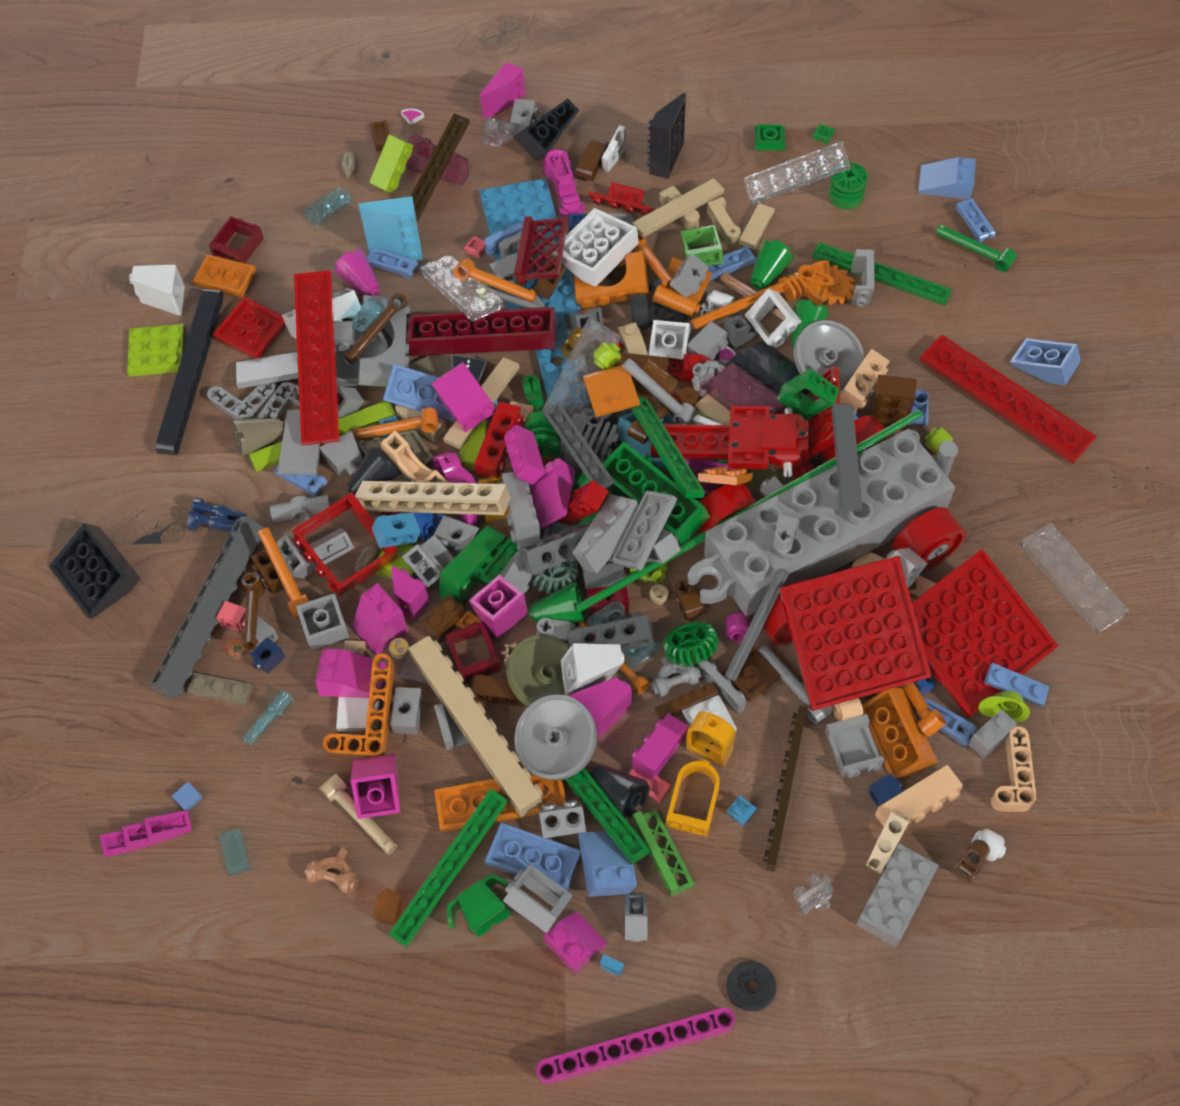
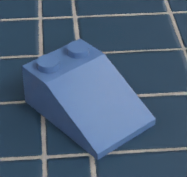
M957 157L921 165L918 193L970 199L974 187L976 159Z
M1026 338L1011 359L1010 365L1046 383L1066 385L1080 364L1081 358L1077 344Z
M607 832L578 833L588 897L630 894L637 886L634 864L629 862Z

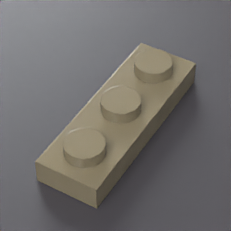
M194 673L187 691L192 695L247 706L253 686L248 683Z

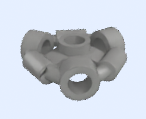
M706 361L705 364H696L693 368V388L702 397H705L712 390L715 391L722 382V376L727 374L725 367L717 361Z

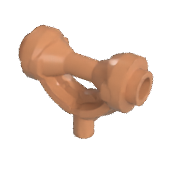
M340 848L336 857L331 856L321 861L314 860L311 864L308 863L304 872L308 882L316 883L319 880L334 882L339 886V890L346 894L356 889L358 878H356V874L352 872L350 866L344 860L348 853L344 848ZM337 869L341 874H335L327 870Z

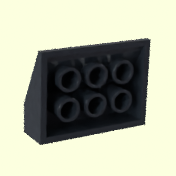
M682 93L656 112L653 120L650 119L648 123L650 133L647 142L650 145L647 151L649 155L647 166L649 167L650 175L669 179L684 145L686 93Z
M763 340L739 351L727 362L726 376L766 405L787 407L777 399L782 385L800 375L794 362ZM804 388L800 392L806 395L809 390Z
M86 523L80 527L49 565L50 569L89 619H93L127 595L141 579L103 530L98 526Z

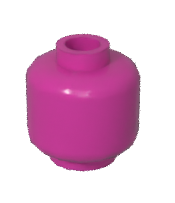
M736 612L730 614L725 620L726 637L735 643H741L751 623L750 618L746 617L744 613Z

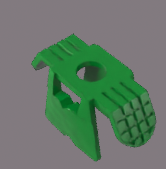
M490 874L485 879L479 880L460 893L456 899L447 904L449 928L451 930L456 928V912L461 908L470 930L474 931L477 937H481L490 931L493 924H500L511 915L510 911L490 888L496 884L507 888L510 882Z

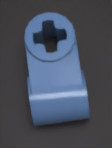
M916 390L911 412L913 413L919 409L922 417L908 425L920 424L923 427L928 425L929 395L924 390Z

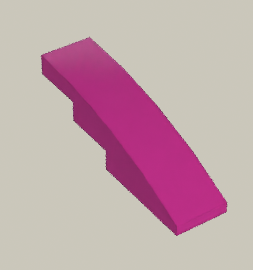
M188 810L146 818L144 823L124 826L122 831L100 835L103 857L106 858L145 848L192 831Z

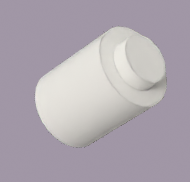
M713 290L712 293L709 292L706 303L709 305L712 301L715 307L719 306L720 308L734 302L735 297Z

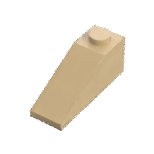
M636 322L619 327V342L624 346V353L648 355Z

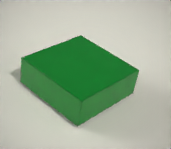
M819 124L813 134V139L828 144L835 133V129Z

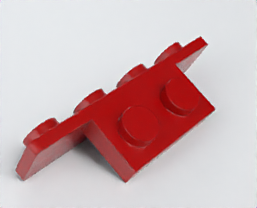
M611 182L607 196L593 192L588 193L591 201L596 204H601V202L607 203L609 207H622L625 211L632 213L638 211L643 216L655 211L652 207L641 205L645 191L642 189Z

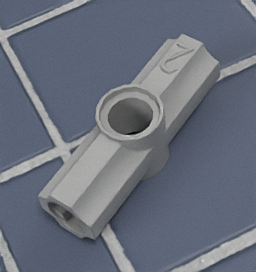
M328 495L308 499L305 496H297L292 498L291 502L271 505L273 523L290 519L305 521L311 515H316L328 508L330 503Z

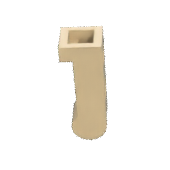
M671 186L659 193V204L664 206L682 196V194L674 186ZM696 209L680 217L687 230L699 227L700 216Z
M721 197L708 202L707 214L727 244L736 245L739 242L741 230L738 226L734 225L726 212L725 199Z
M396 405L395 409L399 420L421 416V412L418 410ZM438 418V430L433 433H426L421 428L413 430H416L435 443L446 431V425L443 419Z
M894 809L891 811L866 864L867 867L879 874L882 873L911 818Z

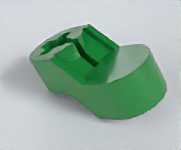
M528 375L522 379L527 405H531L533 409L541 408L544 405L538 376Z

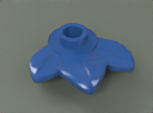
M414 513L421 531L420 536L424 541L434 536L444 516L443 514L434 516L433 513Z

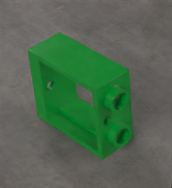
M808 369L782 385L777 400L791 408L795 413L800 414L805 420H808L835 404L840 389L812 369ZM807 388L817 395L819 399L813 401L800 391Z

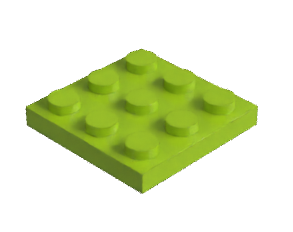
M184 324L129 329L127 368L129 377L177 372L185 346Z

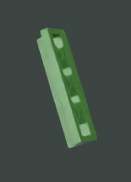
M654 809L645 814H642L641 811L634 813L633 822L643 842L650 849L649 855L670 897L694 887V882L657 810ZM653 816L658 823L655 830L650 829L646 822L647 819ZM656 835L666 839L665 849L658 846L655 840ZM666 854L675 857L677 862L674 868L668 866L665 860ZM675 873L685 876L688 883L678 886L674 878Z

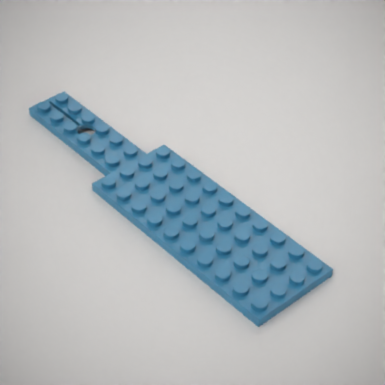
M546 178L479 190L490 236L523 222L526 216H532L533 220L557 219ZM559 225L555 226L553 229L556 231L559 230ZM549 231L544 235V237L547 239L553 233ZM558 237L554 239L556 243L560 241ZM500 250L496 251L494 255L495 261L501 259ZM566 268L549 300L538 295L545 307H555L557 319L556 349L535 350L549 408L559 401L564 410L587 406L577 363L566 359L561 352V346L569 337L565 318H569L570 312L581 310L580 305L576 301L572 273ZM529 279L526 281V284H516L523 288L534 290L539 279ZM505 301L507 309H524L522 306ZM561 357L564 361L561 366L556 367L553 363H550L551 359Z

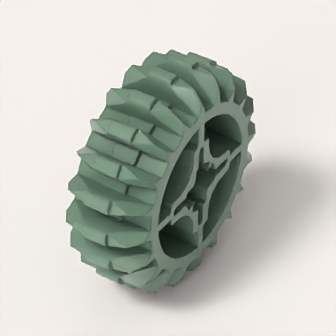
M546 552L542 555V560L545 559ZM567 560L562 562V565L559 567L545 569V572L542 574H531L529 582H533V588L539 587V592L545 590L547 594L555 592L576 582L578 564L575 563V560Z

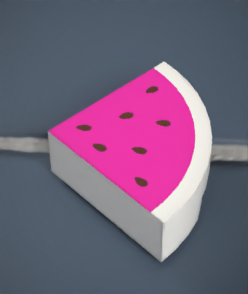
M417 109L401 111L402 117L410 125L424 118V113Z
M726 346L725 349L720 350L719 363L727 364L736 353Z

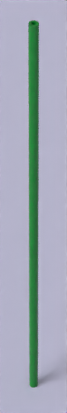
M919 409L860 442L856 445L857 453L922 417L921 411ZM836 457L714 527L836 466ZM706 531L680 545L681 551L664 563L651 562L645 565L642 571L637 570L577 604L575 606L579 613L704 542Z

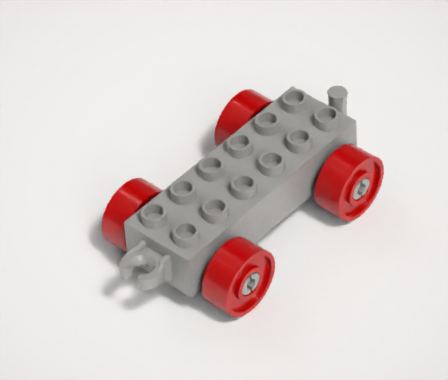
M868 415L854 420L856 445L885 429L875 416ZM907 429L893 437L889 435L857 453L863 507L861 512L840 509L837 465L714 527L757 502L744 483L739 485L727 484L716 489L699 502L705 507L710 516L696 531L698 535L706 531L704 541V556L706 559L697 562L691 567L688 572V584L695 585L703 575L710 574L715 576L718 580L717 586L712 589H702L700 591V602L713 604L732 596L747 617L757 611L779 568L789 573L783 585L785 587L825 576L895 539L892 544L893 550L910 548L928 563L921 573L936 567L962 545L967 535L963 527L948 510L955 489L948 476L958 453L957 445L952 441L941 442L934 461L911 430ZM835 443L830 445L827 450H823V458L826 462L836 457ZM779 512L800 517L792 549L786 554L776 552L773 547ZM780 593L762 627L776 646L793 643Z

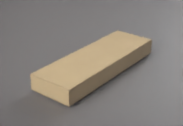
M759 203L738 244L755 250L775 213V208Z

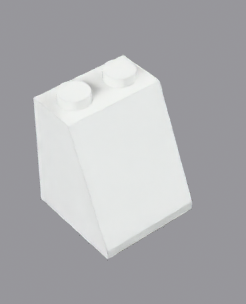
M133 266L129 280L133 284L135 295H138L140 302L175 315H181L185 286L177 266Z
M573 643L561 660L565 695L569 696L610 680L624 663V654L621 652L620 644Z

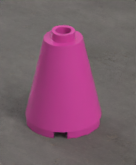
M358 248L355 249L356 252H346L335 263L337 268L333 270L336 275L362 295L377 296L380 286L364 252Z

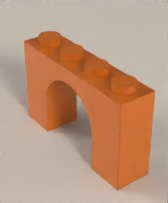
M643 251L625 254L626 275L616 285L609 287L597 285L594 287L582 281L574 274L576 301L580 305L581 310L630 300L631 294L645 293L646 296H650L647 265Z

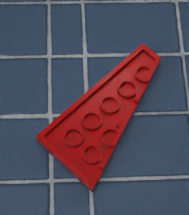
M833 365L822 373L821 376L840 389L839 369ZM840 390L835 404H840ZM831 407L809 419L808 460L816 457L818 453L827 450L830 445L835 443Z

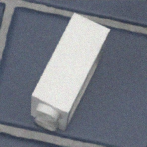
M769 288L745 314L764 341L776 348L782 345L791 332L795 331L801 323L799 317L782 296ZM776 304L786 319L770 335L760 321Z

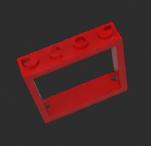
M352 492L293 529L294 538L292 540L295 545L305 551V558L308 562L315 564V570L321 578L325 577L328 581L327 586L332 592L335 591L338 596H341L398 558V550L395 546L380 548L384 552L383 556L339 584L304 537L350 509L378 545L372 530L375 521Z

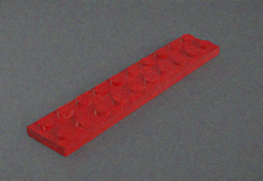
M330 270L294 274L301 444L305 446L340 442L332 273Z
M941 335L919 358V361L1072 464L1078 460L1097 437L944 335Z

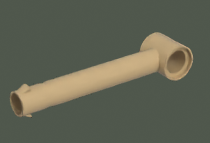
M334 774L319 787L323 795L330 802L335 799L368 835L377 842L387 855L397 848V845L370 817L357 819L355 802L345 791L348 787L337 774Z

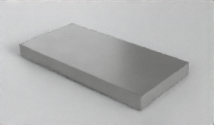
M297 352L236 362V384L238 388L298 378Z
M287 410L278 473L317 475L320 456L319 447H321V444L302 446L300 410Z
M646 491L612 558L614 564L642 571L677 498L673 495Z

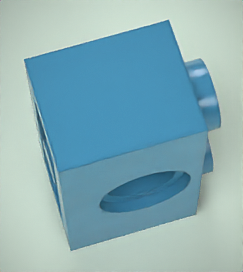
M413 512L390 516L382 515L376 518L372 527L379 548L416 543L421 533Z

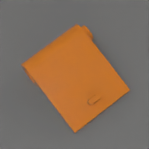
M674 257L667 269L672 277L675 276L683 262ZM706 271V278L702 283H699L700 289L694 295L691 293L687 298L676 289H668L666 286H663L661 282V285H658L652 301L690 317H693L694 314L698 315L701 308L699 303L710 281L712 272Z
M622 365L583 376L596 418L640 405L632 381L633 376Z

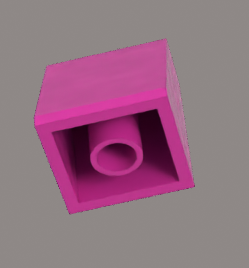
M463 362L432 382L442 404L464 432H467L495 413L496 409L492 401Z
M498 575L469 600L480 620L484 622L486 630L497 639L528 613L524 594L501 575Z
M378 583L361 595L352 629L365 641L372 652L378 655L389 647L393 639L401 638L408 633L402 610Z
M617 677L569 695V697L581 702L592 714L597 728V740L632 707L631 687L624 680L621 682Z
M388 754L354 759L351 784L357 819L400 813L399 776L396 755Z

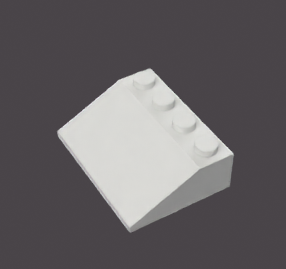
M594 208L566 236L561 263L579 279L596 287L625 258V254H629L639 243L637 227ZM556 251L552 253L554 257L558 254Z

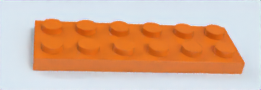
M529 772L531 775L529 780L533 785L537 784L543 793L541 796L542 804L523 817L538 815V808H543L544 804L555 803L556 806L564 804L566 799L562 780H547ZM495 779L434 790L440 832L462 829L490 789L508 800ZM508 800V804L495 822L522 817L519 816Z

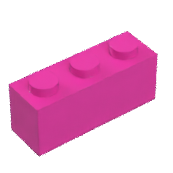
M516 424L506 433L504 439L515 477L533 485L545 474L544 466L534 433Z
M667 713L664 719L660 718L654 732L647 734L643 741L644 745L641 749L637 748L631 757L633 759L632 768L654 781L687 737L689 726Z

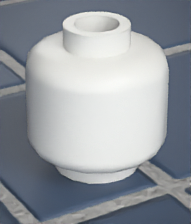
M990 829L977 831L972 839V842L982 840L989 845L990 853L986 858L988 861L1002 858L1006 852L1004 838Z

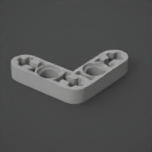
M275 382L258 385L243 401H240L219 386L210 388L207 395L209 401L233 419H252L264 408L277 390ZM256 398L261 400L258 404H251L252 400ZM228 402L235 403L234 406L230 408L225 407V405Z
M290 382L282 383L259 413L258 419H268L269 417L271 419H280L290 403L299 407V386ZM277 402L282 403V406L279 408L272 407Z

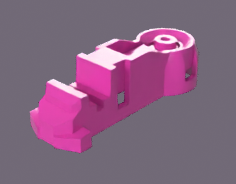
M559 149L548 152L544 159V173L553 181L562 207L559 209L560 217H569V214L583 213L585 205L580 203L579 194L576 191V183L573 180L571 162L567 153Z
M445 452L433 457L435 470L449 483H476L472 474L462 467L455 452ZM459 514L464 523L472 526L476 525L477 520L482 517V514Z

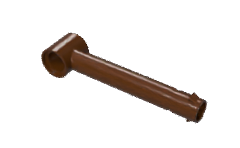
M397 293L390 297L384 311L349 352L346 351L344 358L349 363L357 362V358L391 318L407 306V298L403 294ZM394 299L400 301V307L394 305Z
M671 394V396L679 403L680 397L677 394ZM661 404L654 410L660 420L670 412L664 404ZM635 420L631 424L627 435L644 445L649 437L640 422Z
M248 573L242 578V584L247 597L244 641H241L244 649L253 650L258 643L256 638L258 600L265 593V589L257 573Z

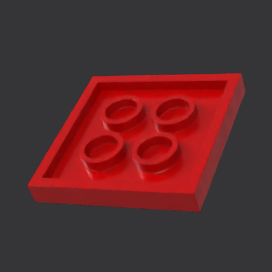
M244 297L212 335L215 340L257 359L267 350L285 328L286 324L282 314Z

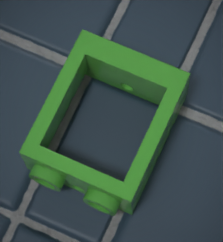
M715 225L680 231L685 259L693 253L707 266L723 264L722 247ZM713 243L714 245L710 247L698 248L693 250H689L688 248L692 246Z

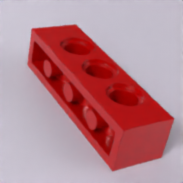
M503 402L498 403L474 463L476 474L498 479L500 472H504L505 459L509 457L504 436L516 424L522 425L524 415H521L520 406Z
M593 480L571 493L567 514L560 518L559 521L564 525L571 526L595 513L600 508L609 491Z

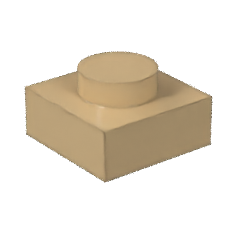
M345 641L344 650L365 656L366 643L365 641Z

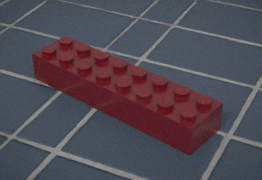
M555 307L410 315L407 337L411 356L556 349L557 319Z

